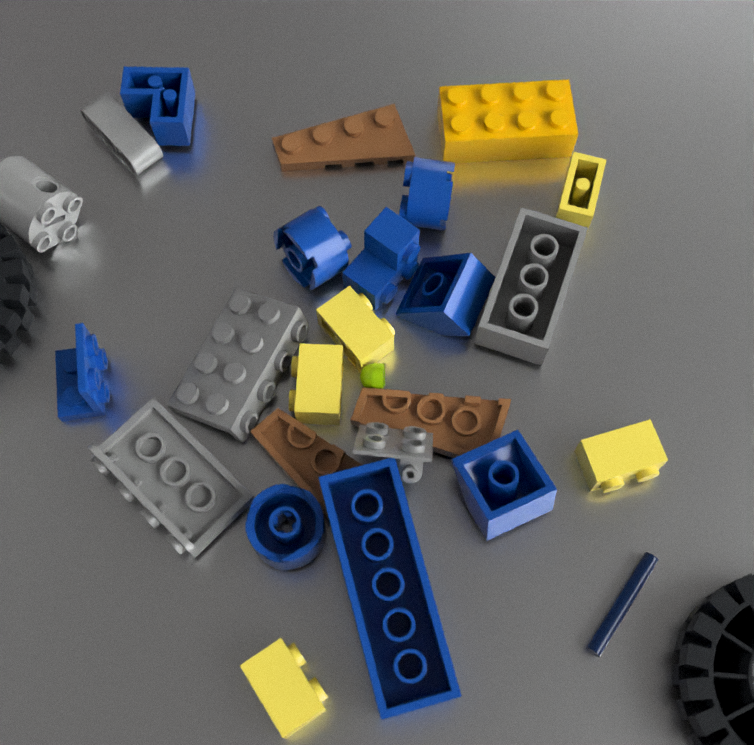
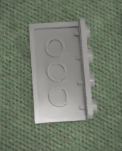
M235 288L167 406L173 412L228 432L236 440L245 442L251 434L250 431L258 425L259 417L266 404L272 400L276 386L283 373L289 369L292 356L296 352L299 343L303 342L308 334L309 323L298 306Z
M154 397L99 447L94 443L88 447L95 455L90 462L104 477L111 472L119 480L114 487L129 502L135 497L144 506L139 513L154 528L162 524L170 532L165 539L180 555L187 550L196 558L255 498Z

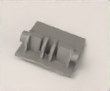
M370 422L366 426H359L353 454L400 459L399 473L401 479L407 483H415L422 476L423 463L432 462L433 433H428L424 428L408 426L401 430L389 428L384 423Z

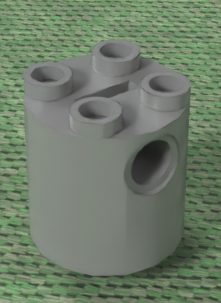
M20 155L9 156L0 161V223L38 252H44L62 240L64 242L70 241L78 230L75 223L83 204L82 198L30 160Z

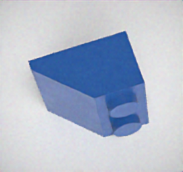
M472 253L422 258L395 314L401 319L443 336H469L476 324L484 302L489 296V291L496 277Z
M515 430L452 459L451 463L467 508L486 541L553 510L557 488L519 430Z

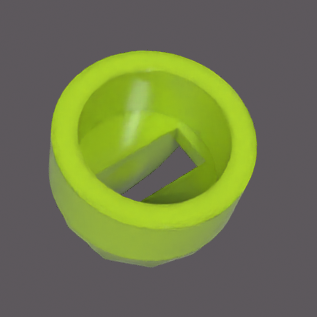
M385 363L368 364L361 370L360 380L365 388L385 389Z

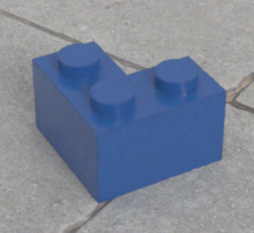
M123 67L120 95L126 111L133 118H150V125L158 145L190 146L196 92L189 68Z
M385 207L364 230V249L342 272L343 288L345 289L350 285L357 294L363 293L372 304L374 311L382 303L388 304L398 290L397 286L404 278L409 280L418 269L419 263L417 260L421 248L419 246L420 230L388 207Z

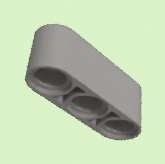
M105 92L80 109V113L89 127L134 175H139L164 157L162 150L151 135L109 92Z

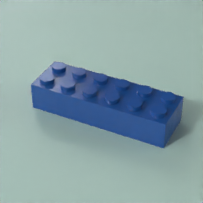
M388 458L318 477L381 720L462 697L396 459Z

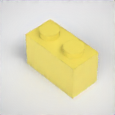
M573 152L555 218L589 229L594 216L607 159Z
M349 285L316 309L318 325L335 345H343V354L361 373V370L366 365L377 363L394 350L395 331L385 318L379 319L375 315L368 298L363 293L357 294Z
M299 343V356H292L291 376L296 377L297 382L296 390L290 389L289 411H294L296 420L302 424L340 425L344 366L343 345Z
M651 419L583 439L574 450L589 490L593 491L602 488L604 493L623 487L625 485L624 481L632 478H637L638 482L652 479L660 474L658 470L668 461Z
M280 638L239 666L282 738L286 739L326 711L322 701L327 699L328 696L316 677L308 681L300 667L307 662L295 643L293 642L287 646L283 639Z

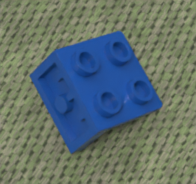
M84 323L75 324L76 348L55 351L58 418L62 422L105 416V403L110 401L108 384L106 381H103V370L108 368L106 351L98 346L96 335L90 334Z

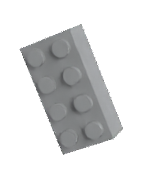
M523 207L520 208L480 320L474 344L542 366L588 230L587 227Z

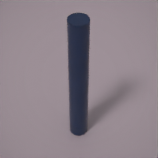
M645 552L586 647L591 654L600 657L659 561L653 554Z

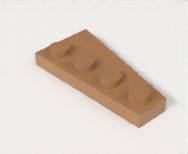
M395 104L272 138L273 148L282 172L324 169L325 165L340 164L342 167H355V163L362 162L386 165L388 161L403 160L404 163H407V161L413 162L414 157H416Z
M362 387L350 423L359 427L360 425L366 426L370 422H380L387 424L389 428L401 430L408 426L421 427L426 432L433 433L432 451L455 458L500 438L512 399L485 400L479 396L465 395V398L447 397L441 393L422 395L410 394L409 391Z
M277 408L254 427L250 433L298 488L308 490L315 496L322 508L324 517L329 521L318 477L358 467L362 464L348 456L344 450L328 443L319 437L316 432Z

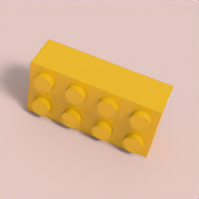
M569 79L439 86L437 115L442 161L455 162L456 164L572 156L578 137V128Z

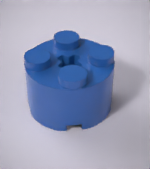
M414 157L413 162L407 161L403 186L410 187L409 195L402 194L399 216L415 227L445 231L453 181H451L452 174L447 173V171L454 172L455 162Z
M321 206L306 211L274 231L273 239L276 250L282 247L286 255L281 261L293 279L304 288L310 285V290H313L348 267L349 258L347 251L351 249V242L345 232L342 230L337 231L331 223L328 213Z
M277 484L260 492L250 505L245 524L246 534L255 552L266 564L277 570L297 569L315 559L323 548L326 538L323 511L318 500L308 490L289 486V484ZM287 521L290 526L292 525L293 530L286 533L282 530L280 524Z

